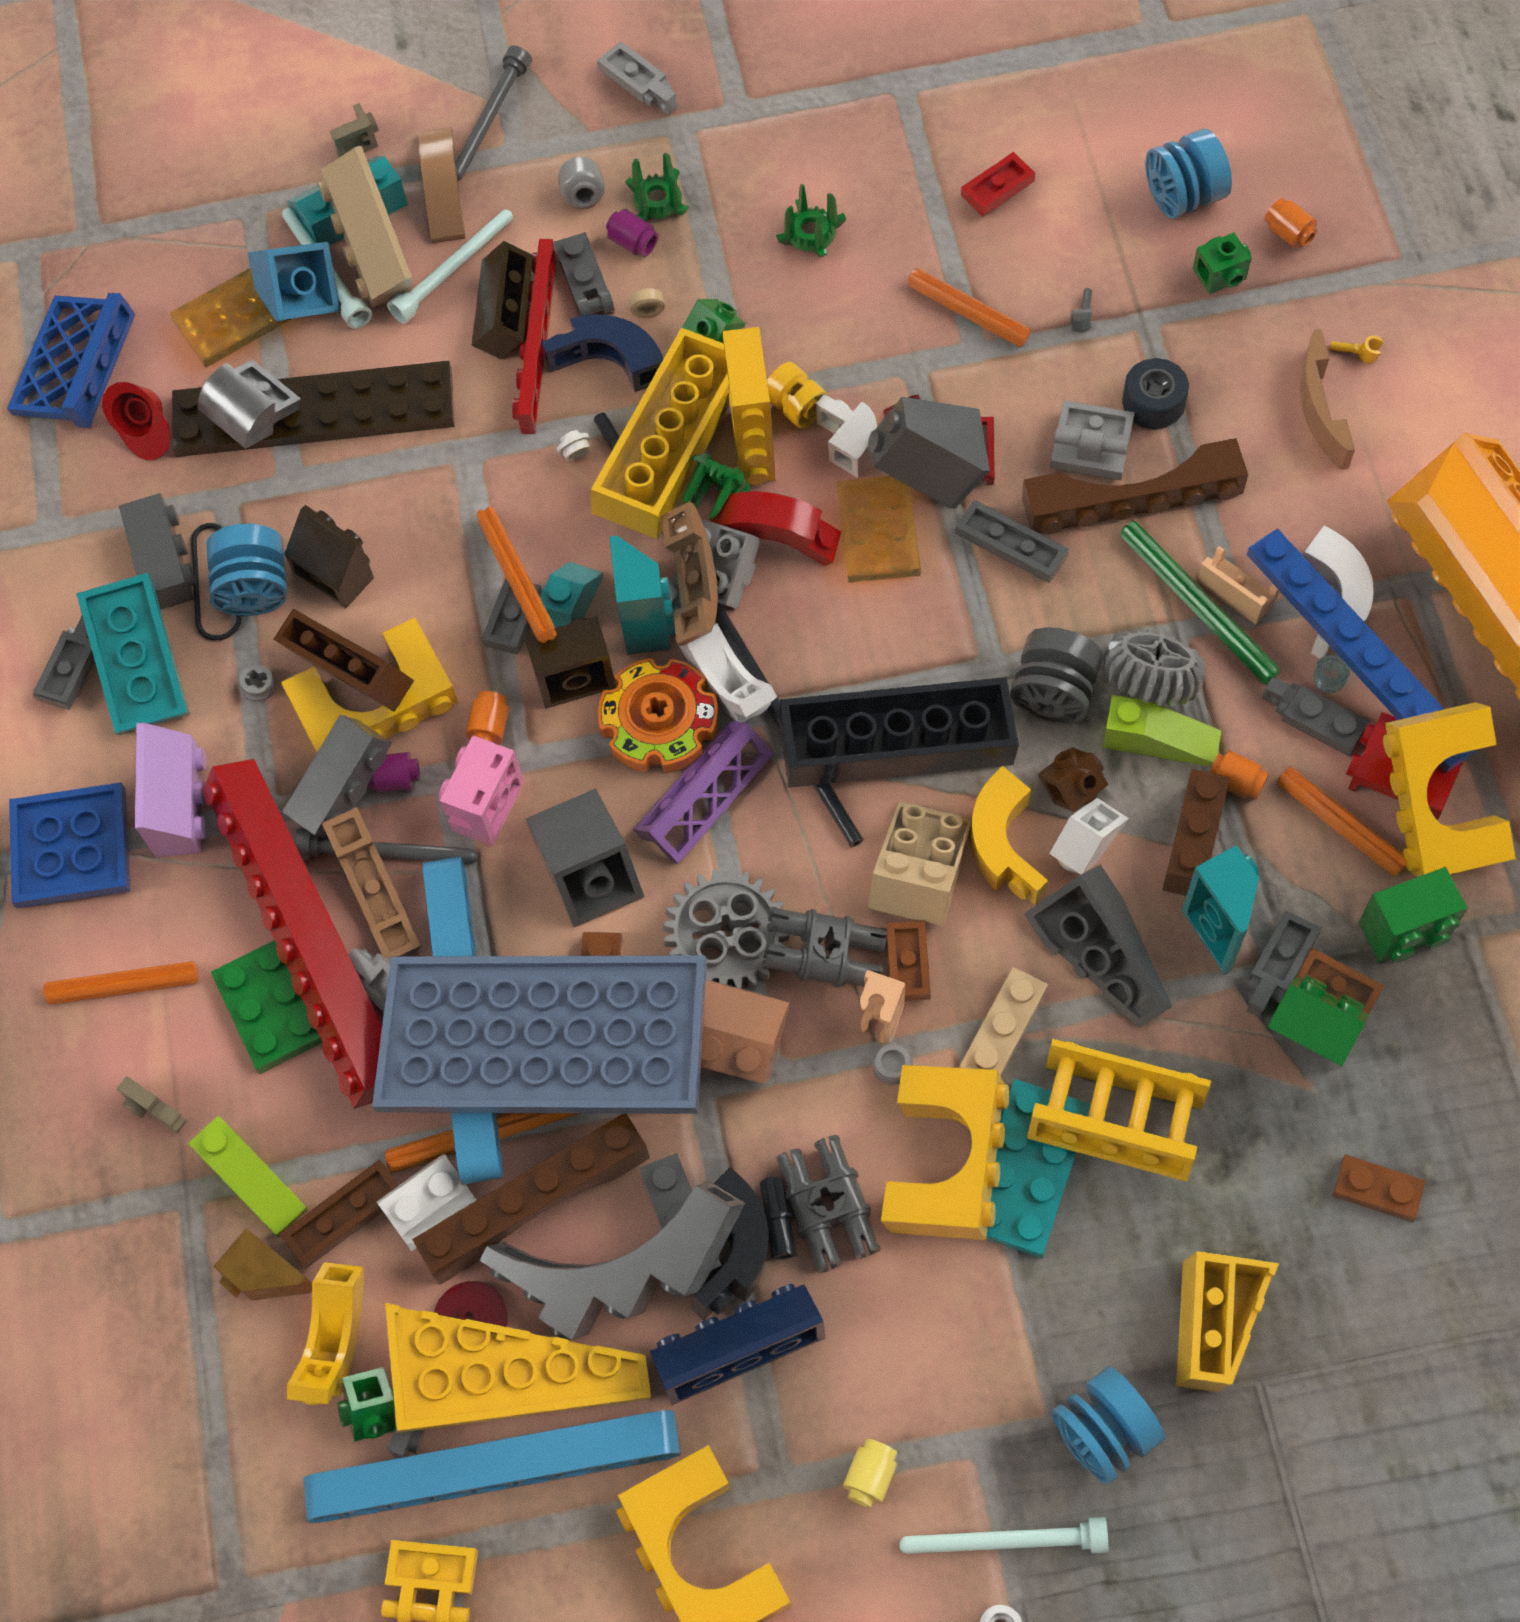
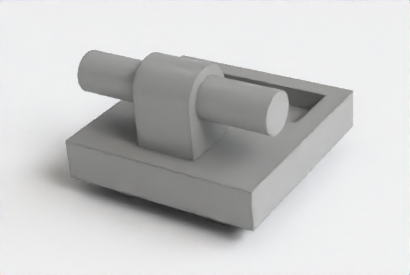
M1064 400L1058 429H1056L1055 444L1050 468L1121 480L1135 412Z
M701 519L714 560L718 602L738 609L745 586L750 585L756 568L753 562L761 539ZM675 571L672 582L678 587L677 572Z

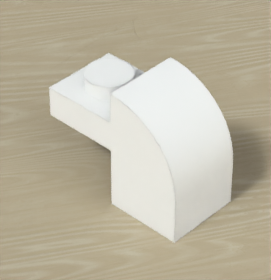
M824 394L816 403L817 424L834 433L828 441L829 461L858 478L873 460L872 452L868 447V441L871 432L877 428L875 415L864 402H861L852 411L845 402L834 400Z

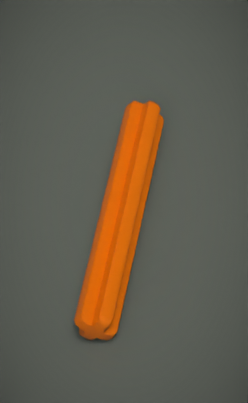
M915 268L909 275L908 286L1018 347L1024 346L1028 341L1030 329L920 268Z
M1288 767L1281 773L1277 781L1280 787L1392 876H1397L1406 867V860L1401 852L1295 768Z
M188 961L50 981L44 984L43 995L45 1001L52 1005L195 984L199 978L198 968L195 962Z

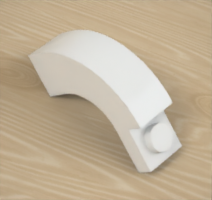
M1324 525L1303 556L1358 616L1366 622L1372 606L1374 593L1369 567L1361 553L1351 542ZM1318 634L1311 654L1324 661L1333 649Z
M714 623L711 633L684 646L679 645L688 663L705 676L708 692L715 693L718 705L733 720L745 722L751 717L758 716L768 709L771 701L777 698L770 684L756 679L745 669L732 651L717 623Z

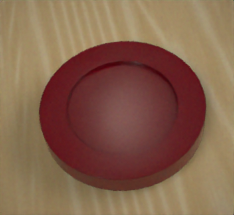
M466 1281L454 1285L441 1296L434 1310V1313L461 1320L469 1319L504 1327L508 1326V1310L503 1298L493 1287L478 1281Z

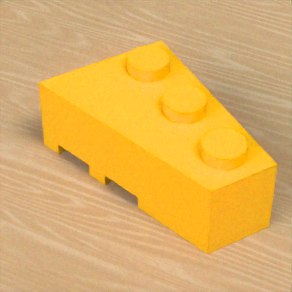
M1196 1251L1183 1261L1176 1376L1177 1387L1219 1392L1233 1384L1251 1337V1329L1258 1312L1262 1309L1265 1293L1271 1278L1276 1273L1279 1263Z

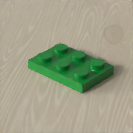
M275 940L211 971L253 1065L259 1074L323 1043L317 1030L312 1028L308 1021L307 1008L301 995H297L293 989L292 976L286 963L281 962L278 957Z

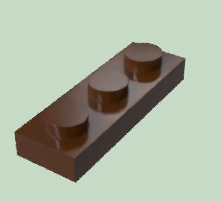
M379 1159L281 1232L280 1236L300 1264L307 1269L381 1213L383 1210L377 1201L399 1185Z

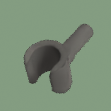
M1085 288L1083 291L1081 309L1071 310L1072 331L1091 329L1090 319L1092 317L1090 302L1092 290L1090 288Z

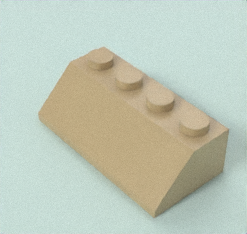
M362 146L355 147L322 168V181L318 182V187L324 202L330 201L335 213L331 214L330 217L336 234L343 233L347 246L343 247L347 263L349 267L356 266L360 277L355 280L359 294L362 299L368 298L372 308L387 303L398 293L411 292L412 275Z

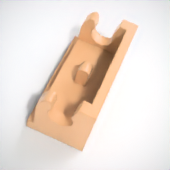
M1218 546L1213 559L1207 557L1202 562L1197 584L1257 625L1278 601L1279 590L1274 584L1268 589L1226 560V550Z
M867 970L864 976V990L860 998V1007L865 1012L861 1019V1032L866 1034L869 1030V1023L875 1019L879 1020V1022L884 1024V1028L880 1032L879 1044L881 1045L892 1043L905 1005L904 982Z

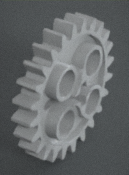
M729 868L726 878H721L718 871L714 869L710 881H707L700 873L697 876V887L688 882L684 883L686 896L678 893L674 894L673 902L677 907H667L666 916L672 920L665 921L663 924V931L671 933V935L664 938V946L675 947L669 955H702L701 950L703 948L713 946L720 951L721 956L714 960L706 958V979L726 985L732 984L733 987L740 989L742 982L745 981L751 989H754L756 987V975L765 981L770 976L769 970L762 967L763 960H766V958H763L767 943L786 947L780 942L789 940V934L767 931V924L771 923V921H768L771 908L774 906L783 909L784 903L783 901L771 903L775 890L770 889L763 893L761 891L763 882L761 878L751 885L748 883L749 873L746 871L738 880L734 878L733 869ZM743 903L752 912L746 916H739L733 912L731 907L735 904ZM699 910H706L714 918L707 923L697 921L693 914ZM758 923L760 925V928L757 929L749 926L751 924ZM721 926H727L728 930L733 932L732 936L726 937L724 931H720ZM693 934L704 935L700 939L692 937ZM744 940H752L758 944L760 949L753 953H747L740 948L739 943Z

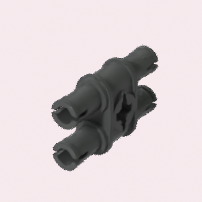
M774 906L771 908L768 921H771V923L767 924V931L799 936L803 944L801 950L767 943L763 958H766V960H763L762 963L764 969L770 968L796 973V977L801 981L806 979L832 983L837 988L844 986L845 983L864 986V976L867 970L878 974L883 973L882 965L850 960L847 954L849 946L882 953L887 940L883 938V936H887L886 928L856 924L850 916L840 918L817 913L815 909L799 913L779 909ZM823 939H824V943L826 944V945H825L826 950L830 952L827 957H826V953L824 952V951H825L824 946L819 945V944L823 941Z
M838 1135L828 1136L833 1153L829 1152L824 1138L814 1144L826 1173V1177L822 1180L811 1181L801 1149L790 1150L794 1167H791L786 1152L776 1157L788 1187L785 1199L790 1203L799 1227L797 1234L801 1239L807 1241L817 1273L828 1271L823 1254L827 1255L831 1269H835L842 1264L829 1232L838 1225L845 1226L856 1259L867 1257L862 1240H865L870 1256L881 1250L868 1219L871 1215V1207L869 1204H866L857 1180L859 1174L853 1167H849ZM825 1196H829L830 1200L834 1201V1209L831 1211H827L825 1206H821L822 1198Z

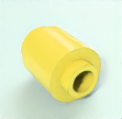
M866 1439L863 1447H858L843 1483V1487L850 1491L847 1498L868 1508L872 1507L873 1502L882 1503L897 1467V1463L894 1461L897 1451L881 1442Z

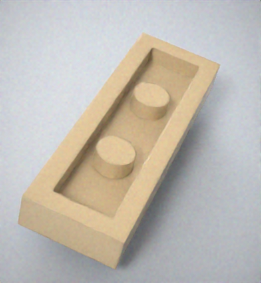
M1012 967L959 1068L998 1070L1000 1076H1002L1048 989V984Z

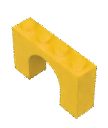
M752 327L722 331L738 468L744 472V479L748 484H764L767 481L776 480L771 407L760 328Z
M415 617L382 633L387 648L398 669L415 680L395 712L384 706L367 712H354L342 708L329 695L315 666L281 682L316 752L319 751L340 714L360 720L384 738H388L398 732H406L415 728L420 721L433 715L444 714L453 705L459 703L453 685Z
M1474 702L1385 723L1387 734L1383 737V744L1386 754L1392 759L1394 772L1390 774V784L1394 794L1399 799L1400 810L1397 811L1396 817L1400 831L1403 834L1405 833L1407 848H1404L1403 856L1406 860L1407 869L1418 877L1446 867L1450 874L1516 859L1510 821L1493 815L1463 823L1445 825L1436 820L1427 802L1428 782L1440 763L1456 754L1497 745L1490 706Z
M902 1065L897 1104L906 1117L949 1119L959 1122L970 1130L972 1148L964 1167L956 1175L943 1182L923 1184L886 1181L881 1222L890 1233L986 1240L988 1227H993L995 1222V1203L991 1202L992 1187H998L1000 1181L999 1162H996L997 1148H1002L1004 1144L1005 1128L1004 1124L1000 1123L1002 1109H1007L1009 1104V1086L1004 1084L998 1070Z
M709 1445L617 1495L622 1507L617 1509L616 1513L627 1534L635 1530L642 1544L635 1551L647 1573L655 1570L662 1584L655 1588V1591L666 1613L674 1609L680 1622H766L792 1607L770 1562L734 1583L719 1589H702L692 1586L677 1574L673 1566L671 1542L681 1520L693 1510L731 1490Z

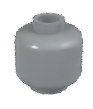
M575 157L566 161L561 166L558 173V182L566 203L581 209L594 206L601 200L604 194V181L597 163L586 157Z

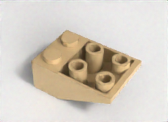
M899 801L873 872L868 908L918 921L925 920L926 923L943 927L969 838L972 819L954 813H946Z

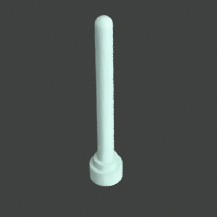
M285 208L282 211V217L300 244L316 243L292 208ZM333 268L337 295L342 304V318L352 329L365 326L372 317V311L363 299L352 296Z
M509 210L501 211L411 292L398 293L388 301L387 307L394 318L402 324H407L416 316V310L419 308L418 303L508 225L513 219L512 212Z
M1106 1517L1088 1518V1522H1081L1079 1527L916 1535L905 1536L899 1542L900 1550L905 1554L1081 1545L1082 1550L1090 1549L1091 1554L1109 1552Z

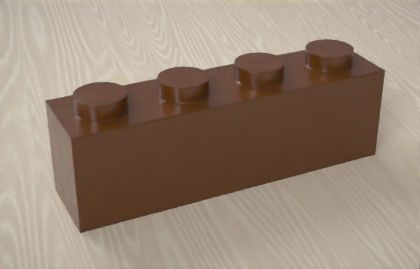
M295 609L291 610L273 639L300 658L393 712L396 711L415 681L389 662Z

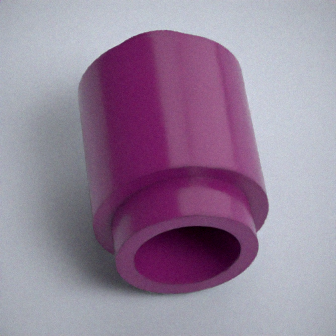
M627 209L614 212L606 224L608 239L635 256L639 254L643 257L648 256L656 246L659 234L654 231L653 225Z
M410 752L387 754L383 765L375 771L369 781L367 790L375 789L377 793L413 789L414 781H420L418 759H412Z

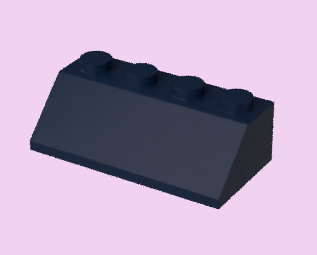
M787 1284L771 1293L773 1298L759 1304H757L756 1300L745 1302L733 1309L734 1315L719 1321L718 1317H712L698 1323L695 1326L696 1331L683 1337H680L678 1333L672 1334L659 1340L656 1343L658 1348L651 1350L650 1353L671 1404H677L825 1339L824 1321L805 1284L796 1288L794 1284Z

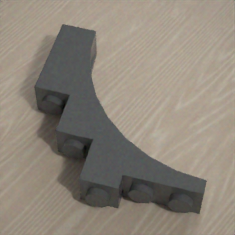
M712 1182L695 1185L679 1212L655 1237L633 1252L612 1261L591 1265L558 1263L532 1256L506 1242L487 1246L480 1261L491 1268L490 1272L496 1278L504 1282L515 1283L524 1289L523 1294L528 1299L539 1304H545L539 1319L550 1326L549 1330L555 1336L573 1340L590 1333L604 1303V1308L610 1314L625 1319L644 1313L660 1281H662L660 1285L665 1291L678 1297L699 1292L745 1203Z

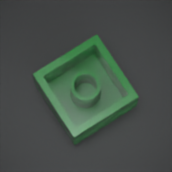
M1443 867L1372 894L1358 923L1378 962L1382 963L1392 959L1394 963L1413 956L1416 953V949L1427 945L1430 949H1435L1448 943L1452 939L1451 935L1454 930L1460 926L1459 922L1468 907L1447 868Z
M1308 975L1303 980L1295 977L1268 1027L1332 1062L1343 1066L1369 1014L1363 1012L1364 1005L1352 997L1342 994L1341 998L1338 999L1325 992L1328 986L1323 982Z

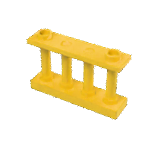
M1052 1039L1045 1068L1056 1070L1057 1072L1048 1106L1035 1103L1027 1139L1187 1182L1197 1151V1146L1184 1142L1191 1108L1203 1109L1211 1080L1200 1078L1192 1073H1181L1086 1048L1074 1042ZM1073 1075L1096 1081L1088 1117L1064 1111ZM1112 1086L1136 1092L1128 1127L1104 1121ZM1152 1096L1176 1102L1168 1138L1144 1132Z

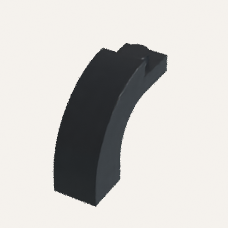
M731 1167L713 1184L743 1201L745 1205L727 1238L731 1249L728 1261L694 1296L692 1310L703 1321L712 1312L717 1315L723 1312L734 1298L731 1294L732 1292L744 1303L746 1302L761 1278L767 1255L769 1231L763 1206L750 1185Z

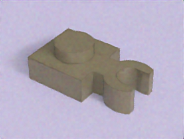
M126 1076L117 1087V1090L126 1098L123 1105L138 1117L143 1118L147 1113L176 1133L187 1122L181 1116V1113L162 1102L157 1096Z

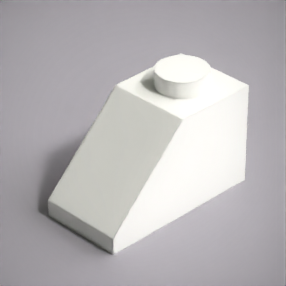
M1096 798L1070 816L1049 854L1058 859L1059 864L1064 869L1081 875L1097 863L1126 825L1129 818Z

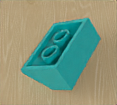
M375 155L367 159L388 215L407 206L408 202L402 181L386 157ZM318 185L287 200L289 206L295 211L316 243L329 242L330 246L344 238L343 233L336 234L330 217L331 214L335 213L330 201L324 202Z
M609 536L616 603L627 655L670 650V636L676 635L668 577H660L657 562L619 536Z
M1237 845L1195 867L1182 908L1183 914L1224 975L1232 970L1248 930L1259 881V870L1256 863L1248 854L1243 855Z

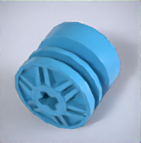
M1199 129L1182 136L1178 143L1169 141L1162 147H1154L1146 153L1145 171L1150 191L1156 204L1168 218H1178L1185 212L1190 213L1194 211L1199 204L1204 206L1225 199L1231 193L1232 174L1227 155L1216 135L1209 129Z
M252 523L235 524L223 527L210 535L206 541L208 570L210 571L208 574L210 603L217 610L231 615L254 616L272 612L284 604L287 600L286 572L283 569L285 566L283 538L276 530Z
M1110 1366L1106 1367L1086 1384L1087 1392L1093 1403L1092 1405H1089L1084 1399L1073 1393L1067 1400L1071 1411L1061 1404L1051 1411L1053 1421L1069 1451L1085 1469L1089 1470L1099 1481L1107 1486L1117 1478L1113 1465L1122 1472H1125L1131 1466L1123 1449L1124 1446L1143 1458L1166 1438L1163 1428L1145 1400L1123 1375Z

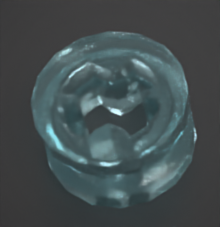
M1326 655L1317 662L1313 674L1314 683L1322 691L1328 693L1337 692L1346 685L1350 668L1338 655ZM1326 668H1329V672H1331L1332 668L1339 672L1337 679H1334L1333 675L1331 679L1327 678L1324 675Z

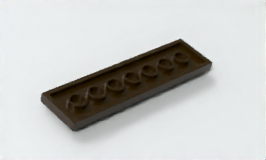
M449 360L277 379L301 398L300 409L275 422L272 435L246 449L198 410V399L203 387L172 390V450L176 457L455 427L452 368Z

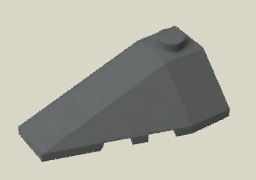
M1101 864L1081 874L1024 913L1045 947L1053 954L1057 955L1059 953L1075 967L1073 970L1082 979L1087 977L1103 991L1104 998L1139 1028L1172 1007L1123 897Z

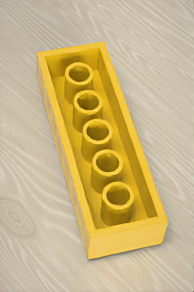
M684 328L679 330L591 488V514L658 539L663 530L661 516L675 508L697 465V462L690 459L694 455L705 452L730 405V389L723 343Z

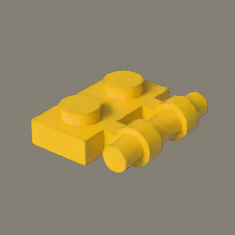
M391 1540L385 1585L400 1587L401 1592L399 1601L384 1599L381 1616L397 1619V1622H413V1620L423 1622H469L470 1608L454 1606L455 1593L472 1595L478 1550L468 1547ZM417 1589L439 1591L438 1605L417 1603Z

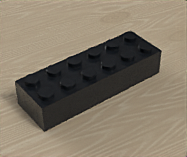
M1007 677L780 699L779 725L788 788L1014 765L1019 747Z

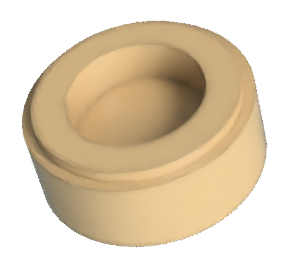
M641 289L632 293L629 297L631 313L640 318L657 316L665 308L663 293L657 289Z

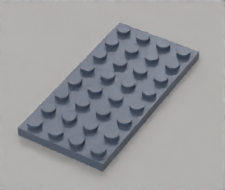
M705 955L391 957L372 1107L376 1112L698 1114L707 973Z

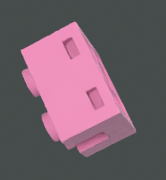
M472 736L467 747L463 746L457 755L456 769L451 779H446L443 782L439 792V801L443 811H445V815L450 817L448 823L453 832L493 846L524 784V779L514 750Z

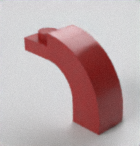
M761 491L730 494L720 512L712 520L710 519V522L756 536L761 540L775 541L788 545L823 566L834 562L842 531L820 519L822 510L796 498Z

